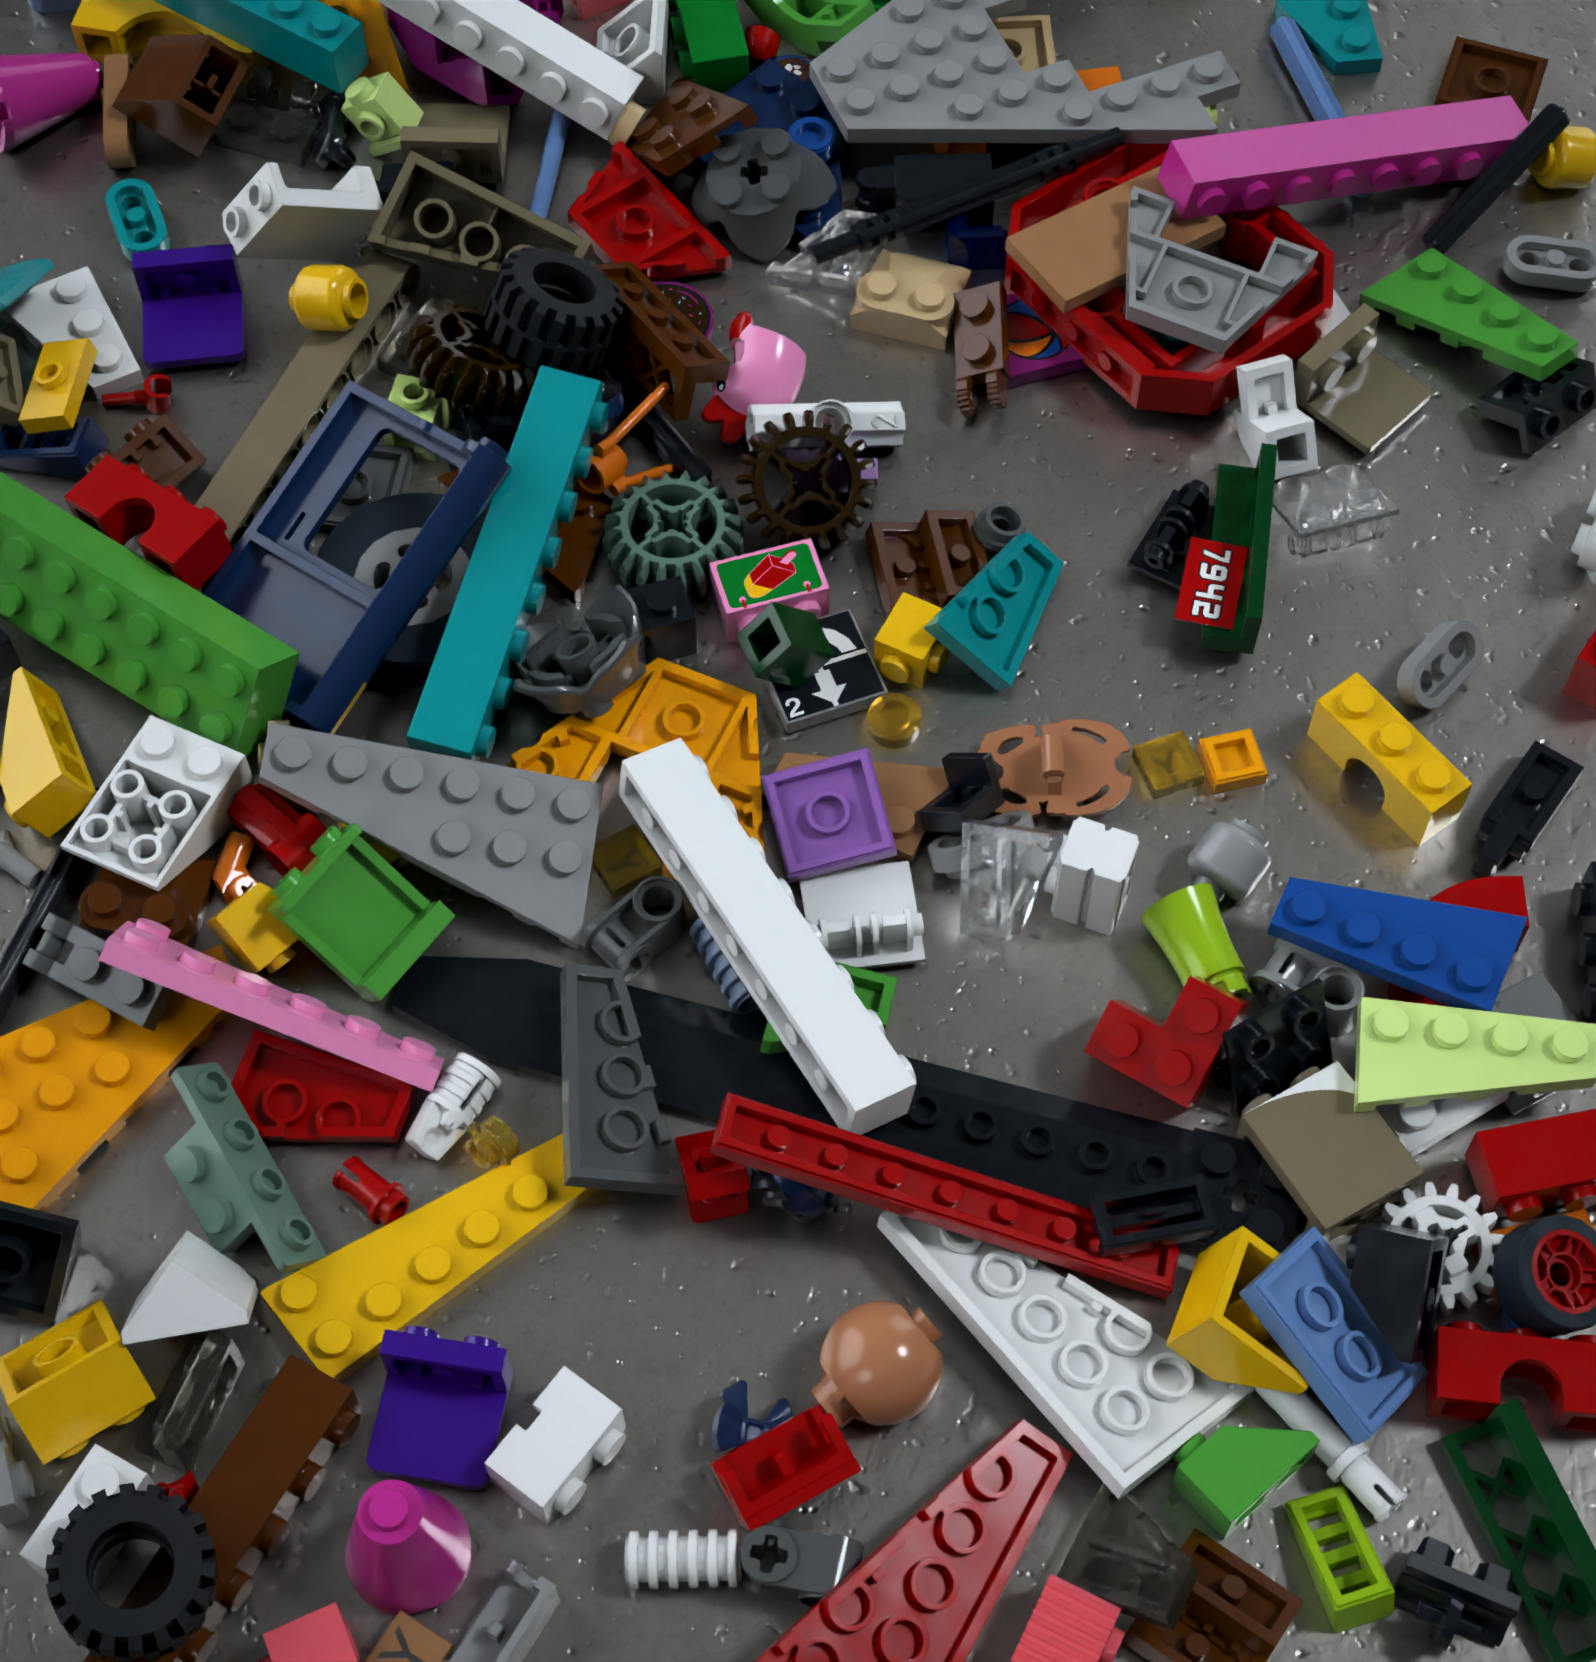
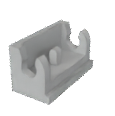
M510 1559L491 1592L447 1659L443 1662H523L561 1603L556 1584L541 1575L537 1580L533 1579L521 1570V1565L517 1561Z

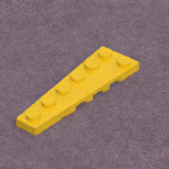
M562 1133L327 1255L308 1267H304L275 1282L259 1293L310 1363L316 1369L342 1382L379 1354L385 1329L403 1332L407 1326H417L600 1189L564 1186Z

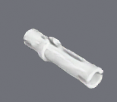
M1255 1387V1391L1292 1430L1312 1431L1320 1440L1314 1453L1328 1467L1326 1475L1335 1484L1341 1481L1373 1514L1374 1519L1378 1523L1390 1515L1388 1512L1390 1509L1395 1511L1403 1503L1408 1495L1403 1490H1400L1367 1456L1370 1449L1363 1442L1355 1445L1341 1427L1306 1391L1295 1394Z

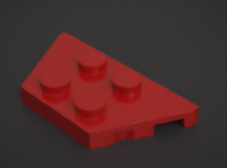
M622 141L617 142L612 147L609 163L602 172L596 170L588 182L587 191L577 197L567 212L569 226L578 236L592 243L594 253L604 264L633 262L651 281L721 272L731 268V254Z

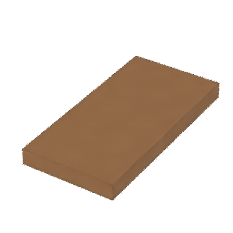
M1161 166L1006 238V252L1063 314L1126 284L1127 224L1130 194L1133 187L1136 186L1168 198L1157 178ZM1174 209L1162 238L1198 250L1223 238L1226 224L1217 214L1210 217L1203 216L1181 220Z

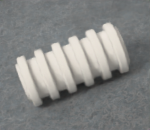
M709 1529L708 1536H699L697 1530H689L688 1536H679L677 1530H669L668 1537H659L657 1530L649 1531L648 1537H640L638 1531H630L629 1536L625 1539V1581L629 1583L630 1589H639L640 1583H649L650 1589H658L660 1582H668L671 1589L679 1588V1582H688L690 1588H698L699 1582L708 1581L710 1588H718L719 1581H728L729 1587H738L739 1581H742L740 1564L741 1535H738L737 1529H729L726 1536H718L717 1529Z

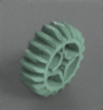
M664 469L658 481H652L644 475L641 481V488L626 485V489L623 492L624 498H613L611 513L606 514V519L604 520V552H607L609 566L613 573L620 574V580L623 582L624 587L635 584L637 587L681 575L686 592L694 591L704 598L707 592V584L710 585L709 563L739 556L744 550L742 538L744 536V523L741 520V516L738 515L735 499H727V493L724 491L723 485L710 488V482L706 475L696 482L691 481V477L686 470L679 479L671 478ZM644 527L648 531L645 533V540L637 545L634 538L640 529ZM709 528L714 535L708 544L704 545L700 542L702 532Z

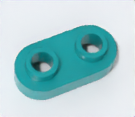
M130 178L112 185L106 193L105 202L125 257L132 261V253L169 250L171 241L150 184L140 179Z

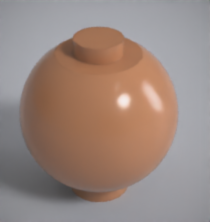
M878 1300L857 1305L842 1314L827 1332L820 1353L823 1380L811 1391L826 1412L833 1415L841 1428H844L853 1419L875 1426L895 1425L907 1421L920 1413L930 1403L940 1385L943 1372V1355L934 1342L943 1335L920 1307L910 1314L902 1304L892 1301Z

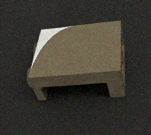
M1339 1060L1322 1070L1318 1066L1306 1069L1294 1078L1290 1083L1289 1089L1275 1097H1272L1270 1093L1263 1094L1252 1100L1241 1112L1242 1117L1236 1138L1250 1141L1254 1144L1308 1218L1304 1232L1315 1226L1329 1245L1358 1229L1359 1225L1366 1224L1382 1215L1387 1202L1396 1206L1401 1204L1400 1196L1402 1190L1409 1188L1415 1194L1424 1174V1171L1377 1109L1375 1111L1354 1113L1355 1080Z

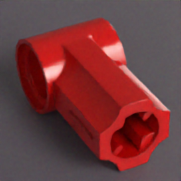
M248 783L234 795L233 802L226 811L229 820L244 834L254 839L255 843L264 850L266 858L282 877L293 867H296L301 872L316 857L310 851L311 846L327 830V827L310 813H305L301 816L275 792L260 783L252 785Z

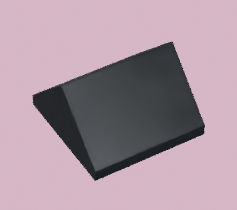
M0 1201L1 1314L54 1326L81 1241L79 1220Z

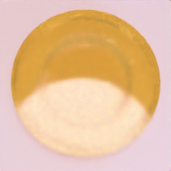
M888 693L873 701L868 710L867 727L871 738L877 744L886 748L899 749L912 744L918 738L921 731L922 713L915 700L901 693Z

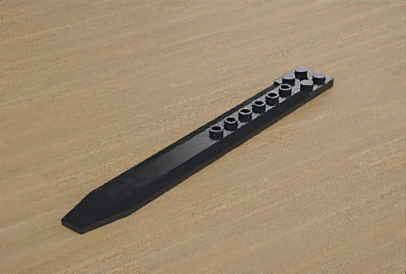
M420 956L402 976L391 1004L394 1012L492 1065L562 1083L560 973L563 968L529 959ZM627 985L641 1032L638 1042L645 1065L650 1064L656 1083L653 1093L659 1109L717 1124L723 1099L727 1092L838 1128L788 1051L773 1054L760 1052L767 1021ZM909 1057L906 1058L914 1069L917 1084L908 1113L862 1134V1136L1085 1208H1087L1085 1201L1088 1195L1092 1193L1203 1173L1220 1230L1214 1237L1180 1243L1182 1247L1201 1252L1239 1227L1244 1226L1277 1252L1281 1253L1293 1242L1300 1207L1250 1141L1199 1128H1194V1131ZM1235 1188L1245 1189L1248 1195L1254 1198L1255 1205L1246 1204L1243 1212L1235 1211L1232 1209V1200L1224 1197L1223 1193L1225 1191H1234ZM1195 1193L1106 1210L1108 1215L1116 1216L1159 1206L1196 1201ZM1202 1216L1157 1223L1144 1227L1153 1229L1201 1220Z

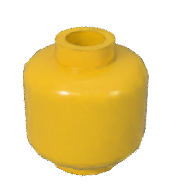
M1568 125L1528 167L1530 173L1540 186L1550 190H1578L1587 187L1596 177V134L1592 129L1584 126Z
M309 265L300 271L295 283L291 285L289 290L290 307L295 312L299 322L309 330L346 332L354 328L367 312L369 296L366 284L351 267L344 265Z

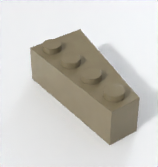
M412 150L366 240L377 251L497 278L504 259L508 258L509 253L515 250L521 251L525 247L536 249L546 247L556 251H564L590 262L594 253L590 241Z

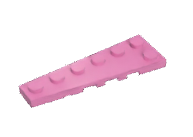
M138 918L136 923L126 921L105 942L98 961L431 1093L434 1089L444 1059L434 1055L436 1049L432 1045L408 1036L403 1037L402 1040L382 1032L381 1026L369 1019L357 1015H349L347 1017L327 1008L325 1003L314 997L290 992L272 984L261 976L240 970L168 938L171 930L158 922L145 918Z

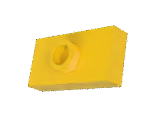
M89 338L43 344L18 419L28 434L73 429L98 353Z

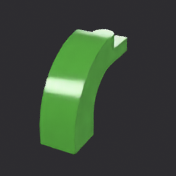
M744 0L766 27L774 30L780 39L804 53L817 57L876 12L872 0Z

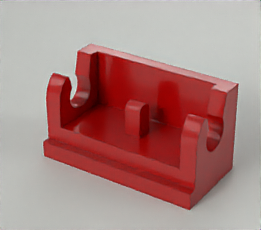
M819 1403L709 1462L739 1525L750 1532L862 1471L831 1413L826 1414Z

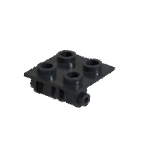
M1192 480L1190 483L1184 484L1179 491L1175 489L1172 491L1130 558L1127 566L1180 590L1190 538L1196 537L1210 540L1213 506L1209 505V487L1204 482Z
M1320 978L1315 979L1222 1033L1226 1058L1220 1060L1218 1069L1214 1071L1212 1077L1221 1091L1225 1092L1230 1088L1232 1089L1235 1114L1241 1117L1242 1110L1255 1098L1266 1093H1270L1272 1097H1275L1289 1089L1290 1083L1294 1078L1306 1069L1318 1066L1322 1070L1333 1063L1322 980Z

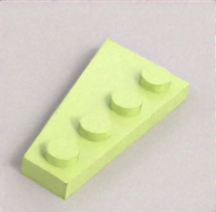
M1361 997L1357 1006L1354 1113L1375 1111L1376 1106L1403 1103V1107L1428 1105L1430 1100L1462 1097L1463 1101L1486 1099L1488 1094L1515 1091L1518 1095L1591 1088L1596 1083V1024Z

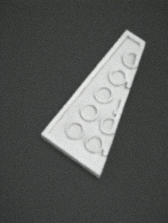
M884 1211L879 1216L876 1225L1118 1500L1175 1457L1178 1451L1198 1433L1203 1435L1245 1403L1255 1390L1253 1386L1211 1379L1166 1345L1167 1340L1152 1331L1150 1322L1070 1273L1065 1278L1040 1263L1039 1259L889 1211Z

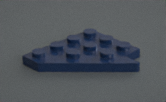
M769 58L724 95L749 104L759 121L748 129L771 127L780 128L788 132L790 126L795 121L804 117L823 118L834 127L836 132V149L833 156L825 163L833 174L838 188L825 205L815 211H800L795 217L794 234L791 238L808 250L809 246L821 242L843 223L839 127L810 77L802 81L776 61ZM736 121L718 133L717 136L719 138L723 135H733L747 129H745L740 121ZM713 150L706 155L698 157L690 164L702 172L709 163ZM760 178L756 179L751 184L754 185L760 183Z

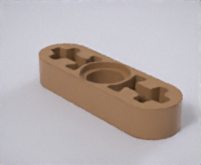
M130 53L107 54L104 56L103 144L106 161L110 169L136 166V120L112 107L134 68Z

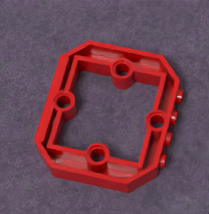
M1124 144L1089 158L1083 162L1082 167L1062 174L1012 204L1009 236L1161 166L1169 144ZM1278 206L1217 214L1226 224L1224 237L1216 240L1218 248L1230 258L1244 260L1257 272H1260L1275 237L1318 252L1312 271L1222 355L1194 344H1189L1171 356L1135 323L1125 320V314L1123 313L1124 293L1119 287L1063 314L1008 253L1004 288L1008 295L1014 293L1083 357V362L1135 409L1208 416L1239 396L1236 366L1285 354L1293 361L1326 336L1333 308L1334 252L1322 240L1314 237L1297 223L1288 212Z

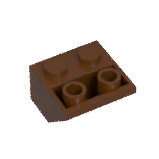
M209 34L151 36L112 107L199 158L252 60Z

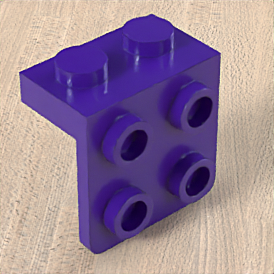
M232 244L132 253V270L142 299L143 359L148 368L161 369L234 362L241 360L245 356L243 281Z
M407 1326L403 1332L385 1329L379 1354L387 1371V1376L366 1457L370 1470L376 1474L472 1490L485 1488L489 1483L490 1477L484 1462L497 1448L514 1374L507 1349L500 1348L498 1342L482 1336H466L464 1341L461 1342L440 1338V1335L434 1330L420 1326Z

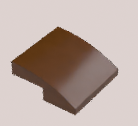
M925 510L920 522H870L865 532V537L886 619L903 592L944 608L988 564L983 543L978 539L974 530L976 520L974 511Z
M1194 1528L1165 1571L1158 1586L1127 1630L1122 1643L1150 1662H1266L1304 1601Z

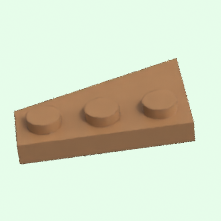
M785 752L774 772L827 759L830 756ZM872 761L898 854L888 858L898 862L909 861L910 867H912L930 832L923 831L918 811L949 788L944 768ZM764 789L762 793V806L769 808Z

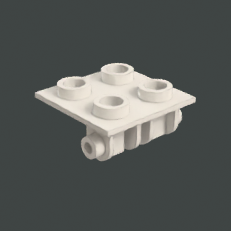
M909 861L851 867L799 881L805 920L813 922L818 927L824 940L825 949L834 962L869 969L926 961L922 935H924L922 914L917 911Z

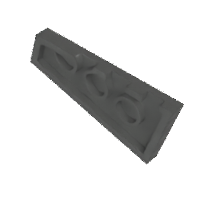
M566 963L560 973L564 1186L679 1196L686 1185L681 1168L675 1167L669 1144L672 1141L666 1117H660L653 1093L656 1083L650 1064L645 1065L638 1042L641 1032L622 969Z

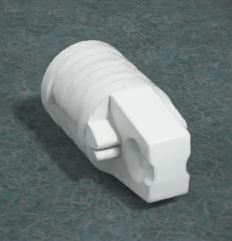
M459 1052L453 1060V1064L444 1072L443 1078L439 1079L432 1093L430 1092L424 1100L405 1137V1141L425 1158L438 1161L470 1128L474 1118L480 1114L484 1104H487L492 1097V1093L500 1086L501 1080L498 1075L475 1057Z

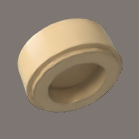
M634 101L628 102L608 136V143L614 146L617 142L622 141L627 145L636 127L642 123L647 109Z

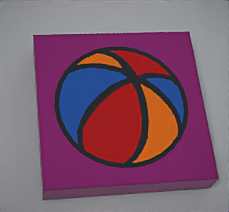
M1014 293L1007 295L1010 377L1007 378V389L1088 368L1083 362V357Z

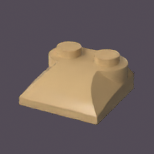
M877 249L867 274L857 284L856 301L850 314V328L945 351L954 327L955 300L953 293L968 288L972 270L893 250Z

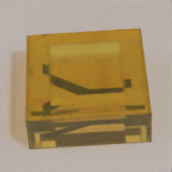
M1183 730L1133 746L1132 758L1153 800L1204 783L1205 772Z
M635 824L595 843L592 866L613 899L632 891L641 881L649 877L662 875V865Z

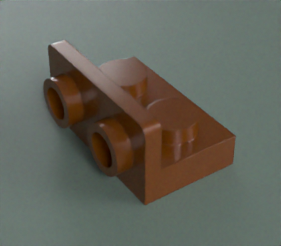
M164 413L153 423L147 418L141 420L124 436L128 443L114 454L109 449L102 451L87 464L85 470L90 472L108 454L126 466L130 463L138 465L148 474L152 481L162 487L169 484L177 488L201 469L207 459Z

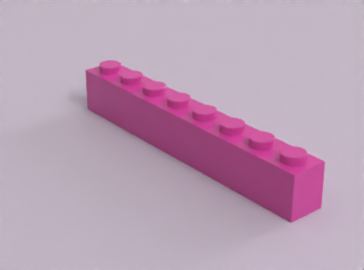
M1511 95L1177 139L1170 141L1157 178L1168 198L1176 201L1174 209L1181 220L1287 204H1299L1329 198H1341L1371 192H1384L1412 186H1425L1454 180H1467L1479 177L1529 123Z

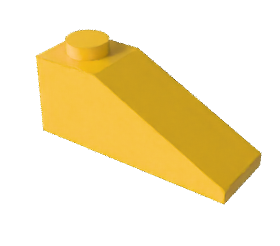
M21 666L13 672L0 761V784L6 798L3 805L9 817L16 824L23 828L30 826L50 838L84 811L97 792L58 692Z

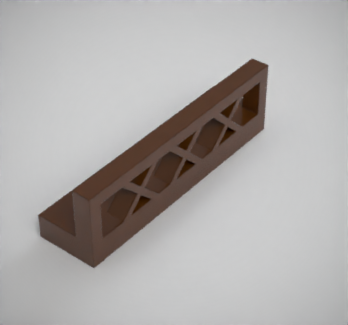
M633 262L592 265L603 271L608 276L607 279L616 284L619 289L618 294L623 297L624 301L622 315L607 349L649 394L661 383H668L670 389L659 400L658 404L674 421L688 420L695 385L697 383L727 380L731 362ZM621 321L624 323L628 344L625 342ZM645 347L648 348L649 355H650V360H651V365H652V369H653V370H651L650 367H649V362H648V358H647V353H646ZM670 373L677 379L675 393L673 391Z

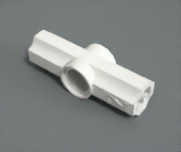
M827 399L819 403L751 404L747 407L745 421L747 442L752 435L759 437L765 443L771 440L763 427L768 421L774 423L780 433L785 431L782 415L788 412L792 413L796 427H802V416L805 410L813 411V427H816L817 415H833L835 435L844 424L852 426L850 435L844 440L848 446L852 445L855 441L863 439L866 442L865 448H899L903 445L904 433L906 431L905 412L902 409L901 401L842 403L839 400ZM797 438L783 443L777 449L815 450L822 449L825 443L811 438ZM748 443L750 451H757Z

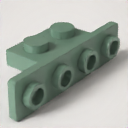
M211 1062L178 1067L171 1074V1079L196 1123L163 1157L213 1248L222 1254L235 1252L256 1231L280 1272L308 1267L326 1257V1252L317 1238L314 1228L304 1215L284 1175L277 1167L259 1135L257 1127L251 1121L233 1089L230 1079L224 1073L220 1064Z

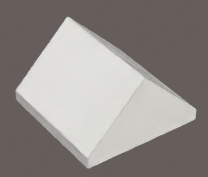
M635 0L598 28L596 48L644 77L632 100L637 104H657L666 92L670 43L668 0Z
M186 1230L136 1298L121 1331L122 1343L125 1345L249 1324L259 1292L258 1279Z

